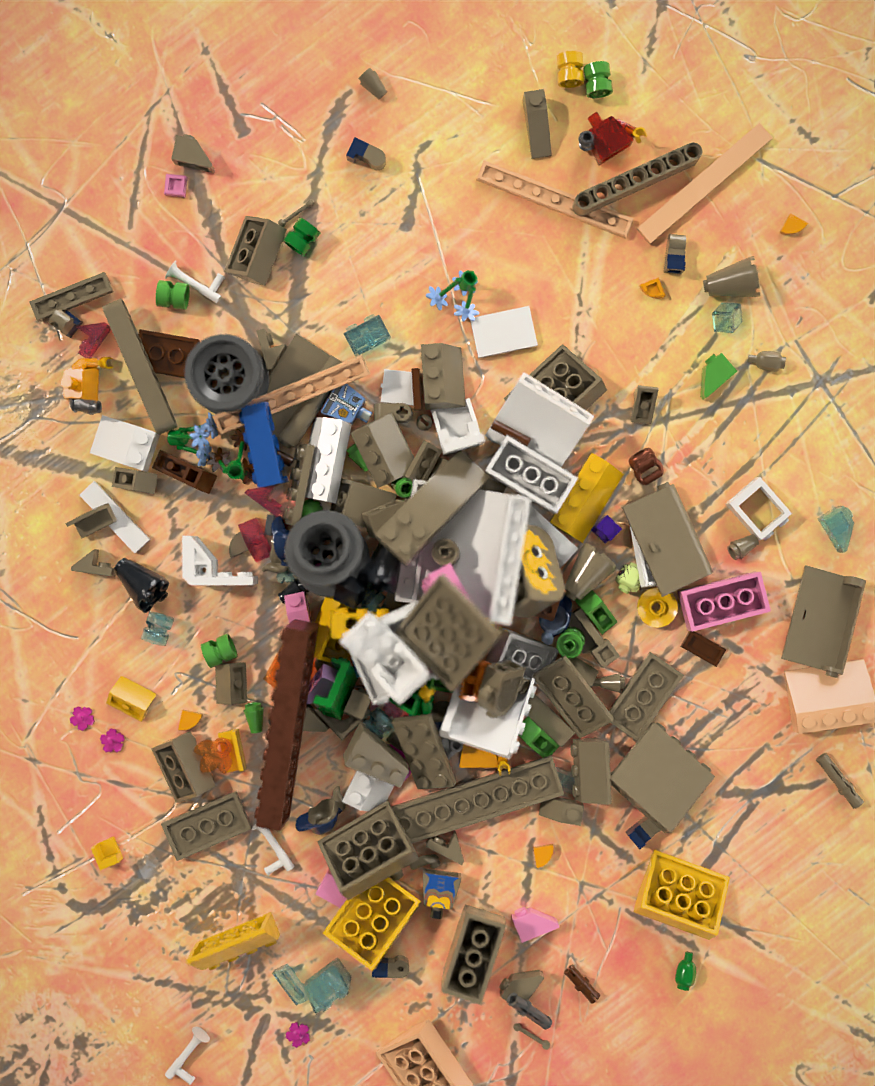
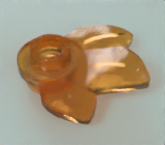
M223 737L217 738L214 741L207 739L195 746L193 752L202 756L200 762L202 773L211 772L218 768L221 773L225 774L231 768L232 759L230 753L232 745L228 739ZM219 744H224L225 750L223 752L218 750Z

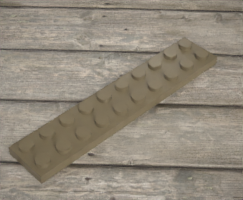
M552 755L512 767L510 768V774H508L506 769L501 771L502 776L497 772L391 807L411 843H416L563 796L564 791Z

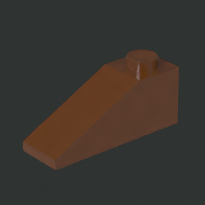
M162 450L159 451L152 466L153 469L207 494H210L217 475Z

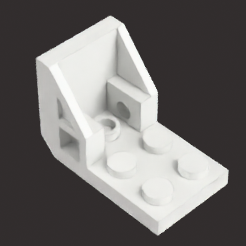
M470 398L465 399L466 407L431 410L443 455L480 446L485 442L483 433L480 434Z
M182 536V577L190 585L258 584V576H253V572H237V576H232V572H218V560L198 536Z
M370 611L340 640L345 648L371 669L374 677L399 704L430 675L422 660L400 637Z

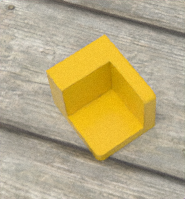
M110 837L91 847L100 871L119 863L123 859L115 837Z

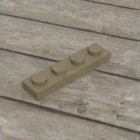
M102 272L29 301L36 320L42 321L50 318L58 309L65 312L114 291L107 274Z

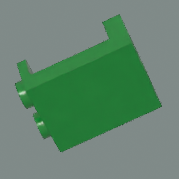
M339 657V659L332 658L330 661L339 671L327 699L316 695L313 704L323 715L341 720L358 677L356 678L354 667L350 664V661Z

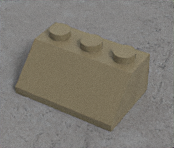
M245 216L224 272L248 282L265 286L287 229L270 219Z
M443 343L421 344L425 410L466 407L461 348Z
M392 412L350 433L377 488L391 483L406 474L414 456Z
M191 731L151 748L176 803L198 797L216 787L214 778L207 768L205 758L201 754L197 741Z
M596 737L573 739V744L570 747L571 756L574 761V765L571 766V773L575 784L572 786L573 797L581 803L611 804L609 742Z

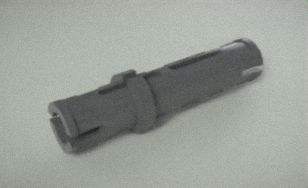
M516 993L508 996V1005L515 1008L518 1014L528 1017L545 1030L551 1027V1018L532 1006L528 999H522Z

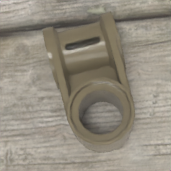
M405 403L374 404V420L391 412L397 423L409 422L413 417L412 409ZM402 408L408 412V414L404 415V418L398 414V412H402Z

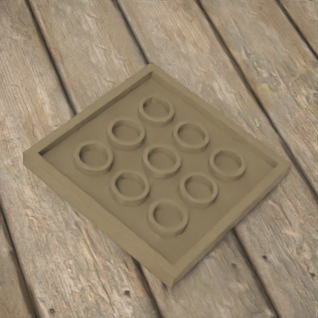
M444 573L436 578L395 631L451 692L458 688L502 635L492 622Z

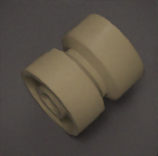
M440 539L432 547V557L442 567L448 564L453 566L460 558L458 546L450 539Z

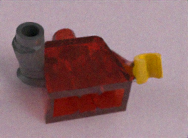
M595 112L588 117V121L593 128L583 131L578 139L580 149L584 151L592 150L598 166L630 147L633 143V138H635L637 143H641L640 136L647 137V133L644 127H635L619 118L615 119L613 116L603 121L598 112Z

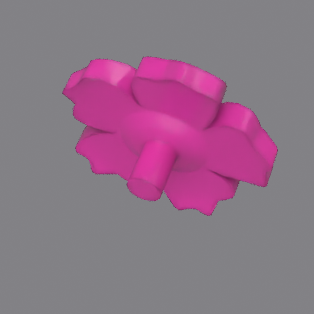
M77 706L74 708L72 713L74 716L69 719L70 723L74 726L78 725V730L83 731L88 728V725H93L95 722L94 716L90 715L92 713L90 707L81 708Z
M111 728L106 734L101 735L100 740L101 744H105L103 747L105 752H112L113 749L115 752H119L123 746L121 742L125 738L120 732L117 733L116 729Z
M295 1022L291 1024L290 1031L286 1032L285 1038L289 1042L293 1040V1047L297 1048L302 1045V1042L307 1044L310 1041L307 1025L300 1024L299 1026Z

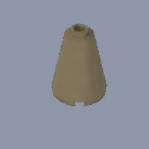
M754 256L745 258L707 275V280H703L704 291L709 292V296L759 297L760 292H756V289L760 288L757 267L751 264V261L755 260Z
M584 543L565 584V595L573 601L576 599L581 600L617 568V565L604 553L600 554L595 551L596 548L587 543Z

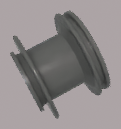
M218 334L203 339L192 349L185 365V381L191 396L201 406L215 414L237 411L248 405L254 398L267 394L269 371L267 370L264 358L246 340L235 335ZM228 359V362L226 364L221 363L222 361ZM241 363V369L235 370V364ZM229 370V377L225 376L224 379H222V373H226ZM239 377H243L241 385L236 384V380ZM214 380H217L218 385L213 388L212 383ZM231 386V392L225 394V387Z
M317 511L301 518L290 530L285 543V558L291 572L307 590L324 597H334L335 585L345 580L348 576L357 578L361 568L370 558L367 543L355 523L344 514L336 511ZM331 540L329 545H324V542ZM340 544H343L342 549L338 550V546ZM315 549H319L317 554H312ZM331 555L333 558L329 560L327 556ZM321 563V566L315 567V564Z

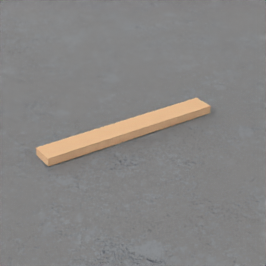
M760 123L757 124L637 228L638 232L651 244L772 139V136Z
M485 160L476 179L478 182L624 239L627 238L634 220L631 217L605 207L587 215L578 216L572 208L576 198L575 195ZM578 201L581 207H587L586 202Z
M360 355L254 398L248 405L268 402L272 415L368 376L370 372L363 355ZM241 409L233 412L218 413L212 416L220 435L244 426L239 418Z

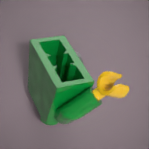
M425 684L422 688H416L401 704L394 700L393 697L388 699L389 702L411 716L428 715L434 707L433 694L435 690L427 688Z

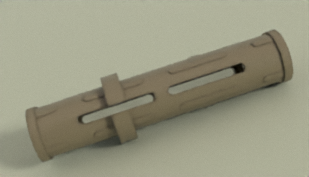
M823 753L817 757L816 761L839 789L840 795L847 799L853 809L860 807L864 801L854 790V785L846 780L828 754Z

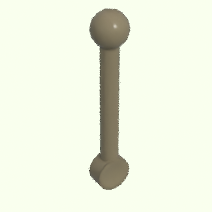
M309 200L304 206L285 219H280L278 224L284 227L286 222L313 206V200Z
M519 1023L514 1024L513 1028L515 1031H521L542 1044L545 1050L550 1048L548 1040L543 1041L522 1028Z

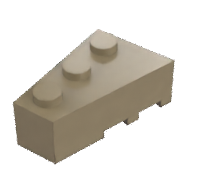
M360 721L343 754L345 766L401 788L409 772L407 760Z

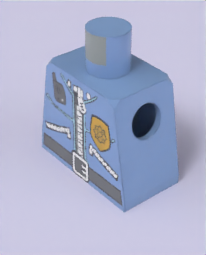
M348 384L333 389L321 410V413L325 416L342 420L352 425L356 418L367 423L372 415V412L363 408L366 399Z

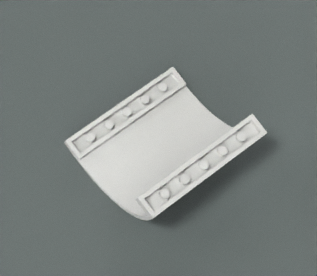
M413 479L411 497L427 481ZM479 490L407 567L401 563L394 600L412 603L422 598L425 594L421 587L423 584L422 580L427 575L442 568L432 557V547L440 539H450L455 542L460 551V558L452 568L470 601L491 622L511 625L531 498Z

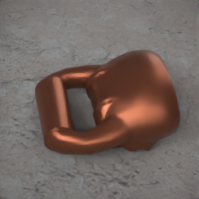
M649 447L640 450L628 460L630 467L634 470L637 481L642 485H648L663 475V465ZM656 465L659 468L642 479L641 474Z

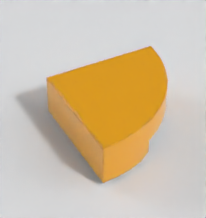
M790 213L779 233L785 235L798 233L808 223Z
M659 277L639 285L641 291L651 298L659 299L666 296Z
M183 709L178 730H188L194 727L201 720L203 713Z
M553 844L533 847L536 868H540L550 861L554 850Z

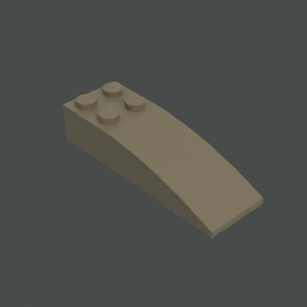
M460 450L375 534L376 540L407 567L491 477Z

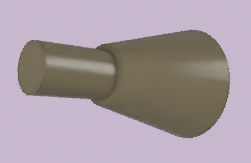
M621 673L596 678L593 686L621 693V689H625V677H621Z

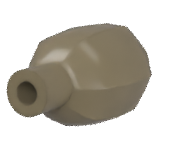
M762 351L757 355L749 354L747 362L756 363L759 369L777 372L779 369H784L786 357H783L779 352Z

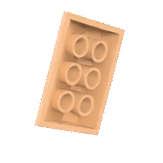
M864 659L847 661L843 675H838V678L827 676L826 671L813 667L784 671L791 723L794 732L802 734L875 722V694Z
M429 1019L413 1026L376 1051L377 1056L397 1086H474Z

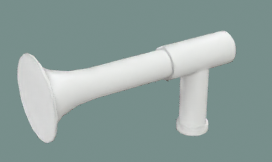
M176 260L173 262L165 279L168 277L177 278L189 284V286L213 302L217 303L221 295L216 293V291L225 279L223 275L217 273L216 278L208 288L180 271Z
M255 824L252 830L256 829L265 836L279 859L264 868L266 874L269 876L282 866H284L286 871L291 870L294 864L284 849L281 848L270 829L256 827Z
M197 1026L192 1028L194 1035L190 1043L166 1071L165 1076L168 1079H172L177 1075L189 1085L194 1081L195 1077L191 1076L181 1067L198 1044L210 1041L207 1032Z

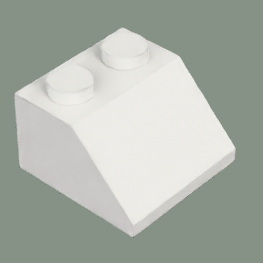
M356 771L342 802L360 811H370L387 801L394 785Z

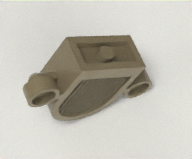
M511 660L486 666L478 693V705L487 710V716L491 718L503 716L513 706L518 693L523 695L527 692L530 680L523 677L526 668Z

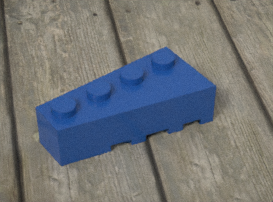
M261 402L241 408L239 418L246 432H243L245 443L249 444L248 460L250 464H253L254 472L252 473V479L254 484H257L258 488L289 482L287 475L283 476L282 473L285 466L283 458L277 454V451H279L277 436L272 435V431H275L269 403Z

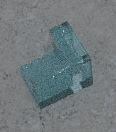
M722 302L712 313L714 332L733 333L743 321L741 304Z

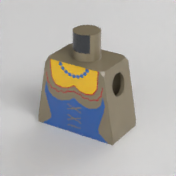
M423 868L424 906L431 907V918L442 919L443 909L453 908L461 883V873Z

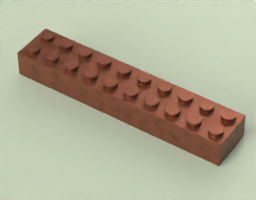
M295 619L285 629L283 628L280 634V641H283L282 649H279L277 661H280L279 669H276L274 681H277L276 689H273L271 701H274V705L268 717V720L271 721V726L266 733L268 746L263 753L265 767L262 768L260 773V780L263 781L262 787L259 788L257 799L260 802L254 814V819H257L256 827L280 832L290 818L318 623Z

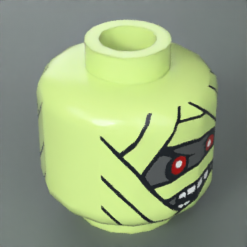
M632 562L623 565L616 576V582L619 584L618 589L624 593L629 594L630 591L638 592L641 587L637 564Z

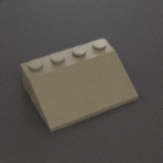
M563 344L529 374L535 380L584 410H587L607 391L603 380ZM510 393L504 398L505 401L509 397Z
M388 800L317 841L339 892L347 900L352 899L419 860L408 835Z

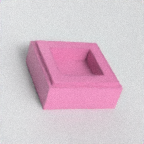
M166 174L165 196L185 198L187 176Z

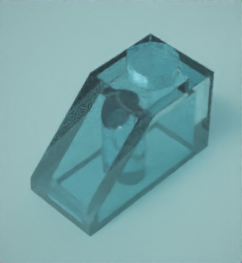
M844 505L837 506L817 518L838 553H844L848 550L854 526L853 514Z

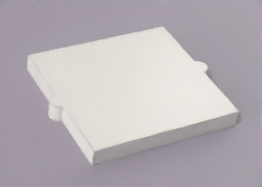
M384 369L383 383L380 385L382 388L381 402L405 403L414 406L412 372Z

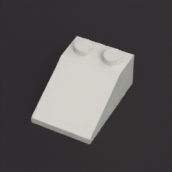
M102 415L90 453L148 472L160 435L154 431Z
M499 626L498 630L502 635L490 648L486 661L492 664L511 660L526 668L523 677L531 682L532 676L536 671L555 661L558 650L555 647Z

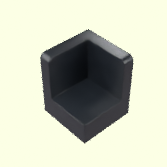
M348 576L345 580L335 585L333 599L355 609L365 599L367 583L353 576Z

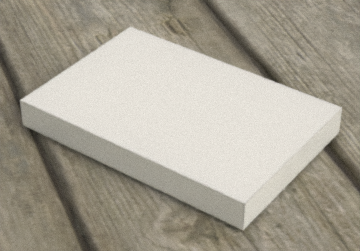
M529 306L475 317V321L470 320L478 359L538 345Z

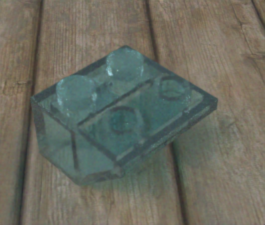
M338 957L304 983L303 988L316 1014L321 1010L325 1012L332 1006L334 1000L337 998L341 1000L349 993L348 990L352 976Z

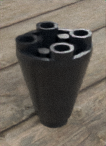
M381 544L361 568L357 579L367 584L369 582L373 585L372 588L378 592L383 593L385 590L394 594L398 586L401 562Z
M127 558L121 559L115 565L114 569L117 571V576L135 606L143 613L149 612L156 602H162L168 596L166 590L168 589L169 582L165 577Z

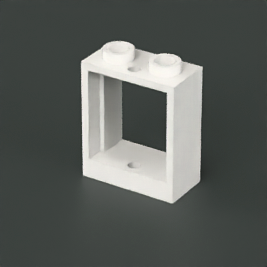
M761 477L754 478L726 503V506L758 540L770 538L774 534L773 530L777 526L782 527L789 521L788 517L792 514ZM759 488L781 512L762 531L755 526L739 507Z

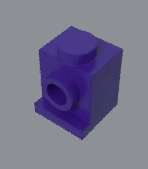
M604 515L591 529L605 544L622 530L608 515Z

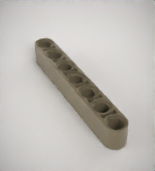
M695 142L688 143L580 192L573 202L572 208L574 213L578 216L587 215L693 167L702 155V147ZM687 152L694 153L695 157H690ZM669 160L676 161L677 166L671 165ZM651 168L658 169L660 174H654ZM638 176L642 182L634 181L633 177ZM615 185H621L624 190H617ZM596 193H603L606 198L600 199ZM578 201L586 202L587 207H581Z
M120 298L102 306L156 433L160 435L178 427L123 299Z

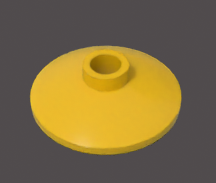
M658 587L646 590L640 596L637 603V612L640 619L648 626L655 628L670 624L678 611L675 596L670 593L662 597ZM655 603H658L660 606L659 610L657 611L653 610V605Z

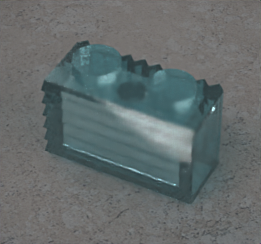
M369 315L363 319L364 323L358 326L356 323L346 328L347 332L343 333L355 357L391 339L380 315Z

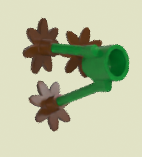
M236 429V435H231L230 439L236 441L233 445L234 447L240 446L237 459L232 461L226 459L230 455V451L222 454V448L219 447L217 454L209 452L212 459L206 461V464L213 465V472L219 467L229 478L234 480L241 479L243 484H246L248 478L253 482L252 473L254 469L253 464L248 465V461L245 458L242 460L243 450L246 451L249 444L245 443L243 433Z

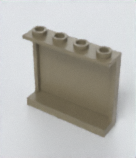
M654 722L649 725L648 729L615 770L610 772L611 786L661 831L672 833L715 776L707 765L699 763L695 759L696 755L690 750H685L677 738L674 736L670 737L665 732L664 726Z

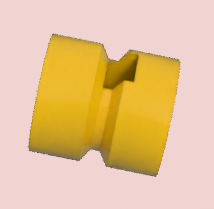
M565 51L557 55V69L560 70L558 72V86L562 88H575L584 84V72L581 70L583 67V53L579 51Z

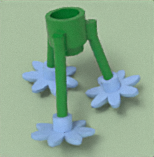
M460 270L459 277H453L452 280L454 282L443 291H441L439 286L436 290L429 286L430 293H427L426 297L432 299L430 306L436 304L438 310H442V305L448 306L444 299L447 297L446 293L454 288V291L461 289L463 296L468 291L467 301H462V306L454 305V308L457 310L454 312V315L462 316L463 322L467 317L469 320L475 321L474 316L479 315V312L473 310L475 304H471L473 293L476 291L474 285L478 282L477 275L474 271L468 270L463 273Z
M210 412L208 413L209 419H206V423L199 426L194 425L193 427H180L178 430H170L167 436L169 445L176 446L178 450H185L196 454L197 458L200 459L198 466L202 465L203 467L206 465V461L210 459L209 452L212 450L206 437L210 435V432L212 439L218 436L217 426ZM189 439H193L192 447L198 445L199 449L187 447L185 444L188 443Z

